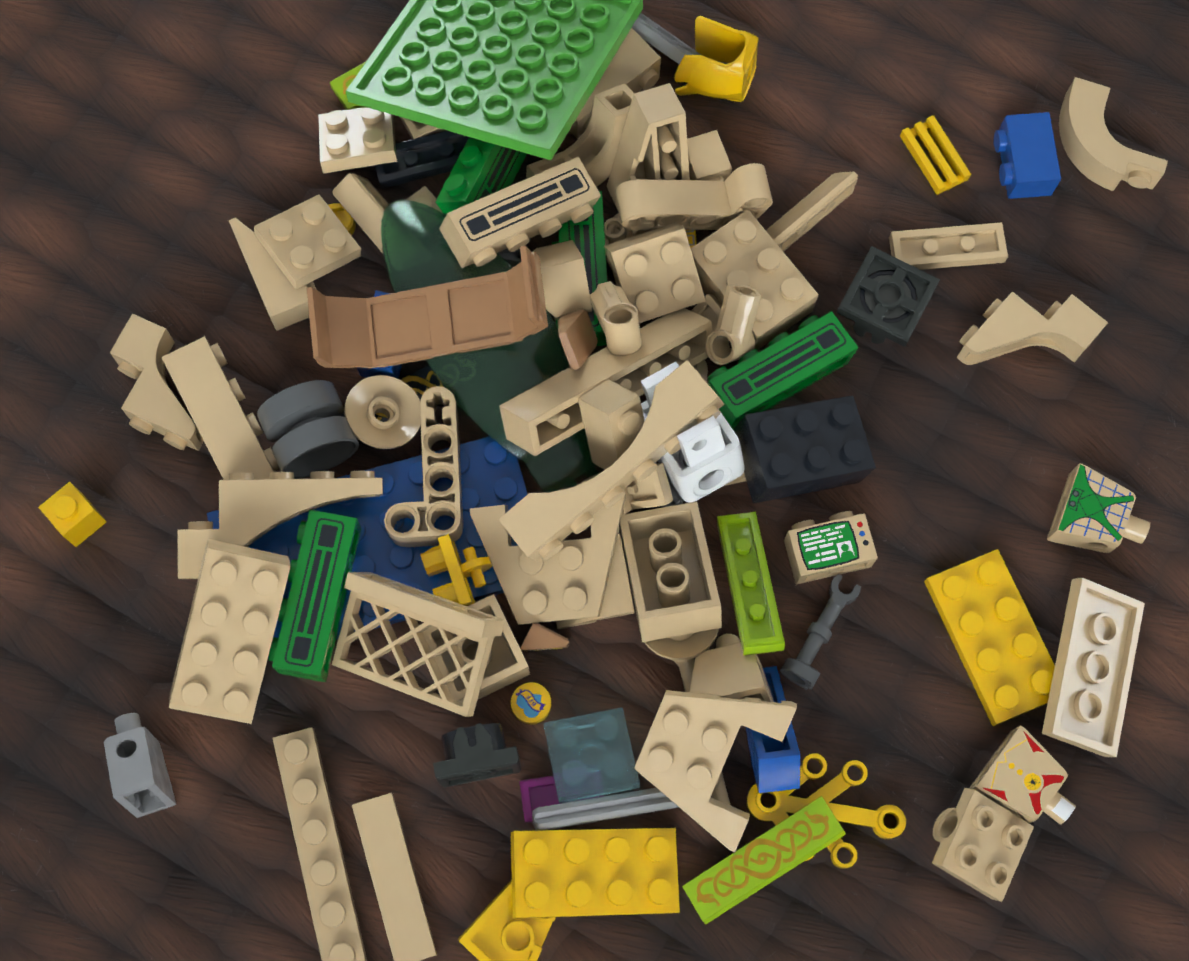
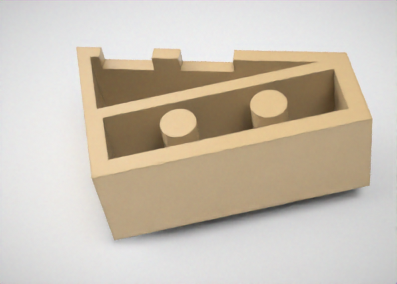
M670 83L633 94L607 183L608 191L618 212L619 208L615 189L623 182L636 179L690 180L686 113Z

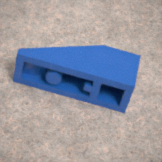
M777 666L763 668L773 701L781 703V700L786 701ZM792 722L789 725L783 742L746 727L758 792L767 793L799 789L800 751Z

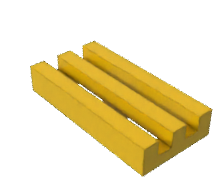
M934 115L928 117L924 123L920 121L913 128L909 129L908 127L902 130L900 134L901 139L937 195L969 179L970 171ZM916 136L920 137L929 151L931 159L939 167L947 181H942L916 140Z

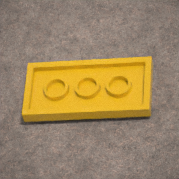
M996 549L928 577L924 583L992 726L1047 704L1055 665L999 550Z
M676 828L511 832L513 918L680 913Z

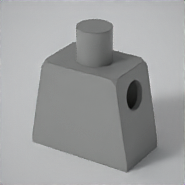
M127 713L117 717L114 720L117 734L104 740L113 798L136 818L177 805L159 741L146 727H142L139 714Z

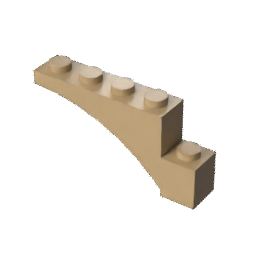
M314 471L310 472V479H294V472H270V479L253 480V473H229V480H219V529H213V522L197 521L188 522V529L178 530V579H198L208 539L249 547L254 541L278 525L309 510L356 498L383 496V479L375 478L374 471H351L350 478H334V472Z

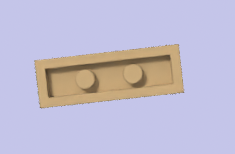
M1002 222L893 231L889 236L891 256L920 270L1005 263L1008 258Z

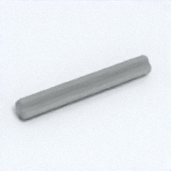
M651 788L538 807L532 811V820L536 831L550 830L678 808V806L659 789Z

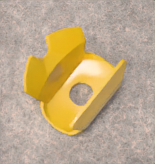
M698 16L695 20V51L701 55H684L674 79L676 82H687V84L675 89V93L680 96L700 94L742 102L748 93L756 71L758 37L749 32L737 30L703 16Z

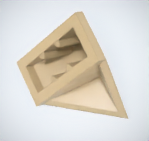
M570 240L536 248L534 251L540 257L546 310L554 316L555 320L580 309L592 312L584 260L574 241Z

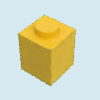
M68 482L38 507L60 534L75 547L80 545L107 522L71 482Z

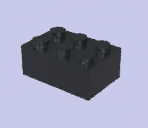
M853 395L746 414L733 429L740 442L745 465L744 474L753 504L860 483L876 468Z

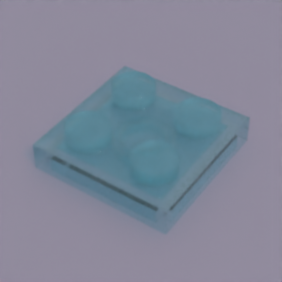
M623 707L543 723L559 804L640 788L638 773L634 769L636 764Z

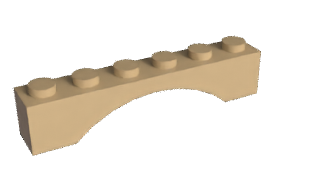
M686 360L655 386L652 404L642 429L630 447L613 465L594 478L572 488L549 493H529L498 519L528 558L539 561L541 558L543 560L550 559L562 549L563 544L561 541L572 532L578 534L592 524L594 521L592 515L604 505L606 508H609L621 500L626 493L624 488L635 479L642 481L653 473L657 468L656 461L667 452L672 455L679 451L681 447L677 435L711 416H714L716 419L721 413L718 409L724 403L691 363Z

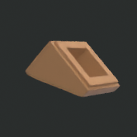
M533 623L520 649L521 651L568 648L570 642L568 638L538 623Z

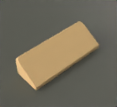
M854 171L832 174L766 230L767 233L784 252L853 193L858 180V174Z
M349 173L333 189L332 193L396 270L400 272L426 264L433 259L428 249L367 178Z

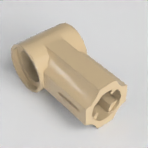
M611 281L598 284L597 289L590 294V302L605 333L607 349L610 353L619 356L635 353L642 345L637 308L629 303L621 286H616Z
M737 284L727 285L716 331L708 335L705 343L706 353L715 364L723 365L737 361L755 348L752 329L761 299L758 290Z

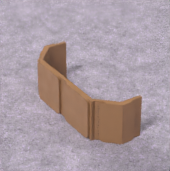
M526 245L520 246L521 262L507 272L370 298L325 296L315 288L308 287L307 298L313 358L324 368L359 367L371 369L523 341V338L528 335H534L548 327L540 257L535 251L531 252Z

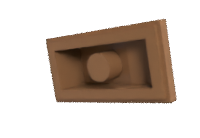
M585 309L561 316L558 320L559 338L570 367L573 370H577L583 365L596 348L598 342L588 312Z

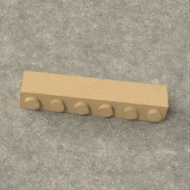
M686 308L666 314L640 328L642 345L635 353L619 356L610 353L607 347L589 356L579 369L573 370V368L569 367L499 405L506 439L536 456L584 429L578 397L609 379L641 396L645 394L641 380L674 362H677L680 366L688 360L694 366L708 358L705 343L708 335L713 332L711 320Z

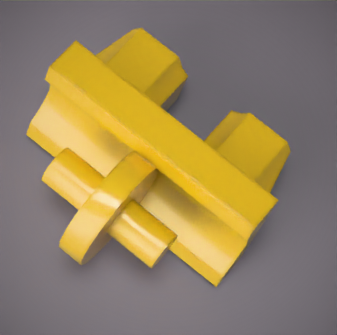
M447 534L437 538L438 546L420 554L424 568L429 577L448 570L452 582L432 589L433 595L464 606L474 604L475 600L467 577H472L475 588L485 586L486 581L483 572L492 567L490 557L477 558L474 547H468L463 550L466 562L462 564L456 544L451 540L450 535Z

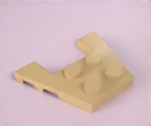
M626 494L613 506L606 508L604 505L592 515L594 521L590 525L591 538L561 541L563 547L557 554L548 560L541 558L539 561L528 558L519 546L511 545L510 534L498 520L508 512V505L470 508V516L487 555L490 557L494 571L518 625L600 616Z
M666 690L634 769L727 849L735 852L749 821L750 814L711 798L712 792L740 726H745L783 742L797 709V703L782 700L781 703L760 701V698L748 697L744 699L722 698L715 694Z

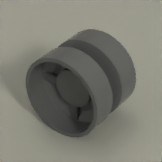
M315 380L294 385L270 397L257 411V417L267 440L275 443L272 447V453L280 472H294V479L309 477L310 472L327 471L346 461L359 448V442L347 418L341 416L344 407L332 382Z

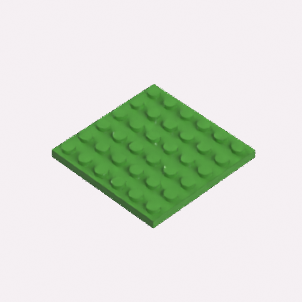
M409 0L347 88L348 102L552 160L643 10V0Z

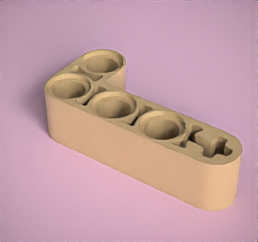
M758 163L747 164L737 168L725 181L636 179L623 182L615 189L622 226L632 230H653L674 222L684 227L685 230H718L746 210H749L758 219L773 203L765 166Z
M436 386L429 388L424 392L420 401L424 501L398 503L390 507L385 514L384 523L389 537L395 544L401 547L439 545L437 538L447 534L455 542L463 533L459 419L454 395L445 387ZM440 404L444 405L442 409L444 424H437L435 416L437 405ZM446 440L451 443L450 448L446 452L435 453L431 450L432 445L437 441ZM439 478H449L453 481L452 486L446 491H436L432 488L434 482ZM447 515L455 519L452 527L447 530H438L434 527L436 519L440 516ZM402 518H410L415 521L412 529L404 533L394 530L396 522Z

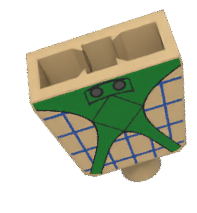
M1079 463L1068 475L1047 540L1110 553L1121 544L1123 537L1142 544L1149 532L1150 522L1130 515L1136 499V495L1086 465Z

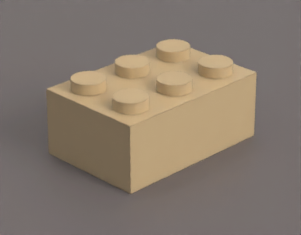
M746 210L691 248L702 290L706 295H715L722 304L727 285L737 284L758 290L761 299L752 329L755 339L754 349L759 350L776 336L813 312L819 294L749 210Z
M697 501L621 515L619 523L621 540L642 642L722 628L721 603Z

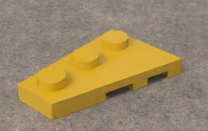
M511 879L458 938V941L479 961H537L548 931L556 917L513 918Z

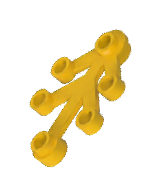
M812 753L803 759L800 766V786L808 779L815 780L825 774L827 763L823 756ZM815 759L820 763L821 770L818 774H812L808 771V760ZM858 760L846 763L839 775L808 798L788 796L796 789L767 792L774 796L775 805L772 808H766L761 804L760 798L763 793L758 792L756 783L751 787L747 795V806L750 813L758 820L772 821L775 826L789 817L787 813L795 814L822 796L838 822L872 827L874 833L880 838H895L902 834L906 827V817L903 811L894 805H884L877 810L829 803L850 786H858L866 780L868 775L867 768ZM850 766L860 769L861 778L858 781H853L848 777L847 770ZM889 813L895 816L897 825L894 829H889L884 825L883 817L885 814ZM839 838L827 846L831 853V860L836 867L846 869L856 863L857 851L850 843L843 842ZM840 848H846L851 853V859L847 864L841 863L837 858V851Z

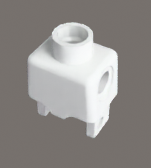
M677 362L641 380L647 401L641 403L644 421L652 404L655 386L679 367ZM722 413L716 419L714 416H711L677 435L681 449L672 455L667 452L658 460L659 463L664 464L666 475L681 498L688 503L695 502L737 479L745 470L739 439Z

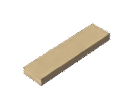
M388 793L353 804L352 808L393 960L421 961L437 956L393 794Z

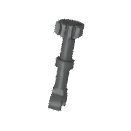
M840 574L836 575L831 581L828 590L830 599L817 622H812L807 630L809 636L796 659L787 658L780 669L783 676L805 690L808 688L812 689L821 674L818 670L811 667V664L822 644H827L832 637L830 630L843 607L854 602L860 593L861 586L857 584L850 594L840 592L838 585L843 577Z

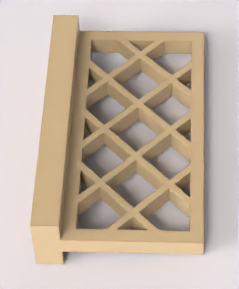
M348 572L344 588L351 590L332 665L462 716H473L493 639L495 636L502 635L505 620L371 572ZM362 600L371 603L377 619L365 626L359 616ZM397 614H402L411 631L397 639L389 619ZM417 620H418V621H421V622H424V623L421 624V625H419L418 622H417ZM380 625L389 644L375 652L367 633ZM435 626L438 627L445 644L431 651L423 631ZM451 633L457 634L458 636L453 638ZM414 637L423 657L409 665L400 645ZM359 638L367 657L356 663L348 660L347 656L351 642ZM468 638L479 642L475 660L465 664L457 644ZM449 650L457 670L443 678L434 658ZM390 651L393 652L400 671L391 676L385 674L379 661L380 657ZM426 663L435 683L424 689L419 687L412 671ZM461 676L466 687L463 703L453 700L446 685ZM438 689L440 695L434 693V691Z

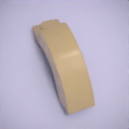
M1075 77L1065 94L1059 116L1061 141L1072 163L1088 179L1111 191L1115 190L1121 180L1128 182L1136 188L1153 190L1164 175L1168 160L1132 150L1116 141L1109 133L1104 120V110L1111 88Z
M624 83L595 94L591 119L581 137L566 150L555 154L552 160L542 159L527 165L526 177L530 178L579 156L595 186L600 185L610 176L634 92Z

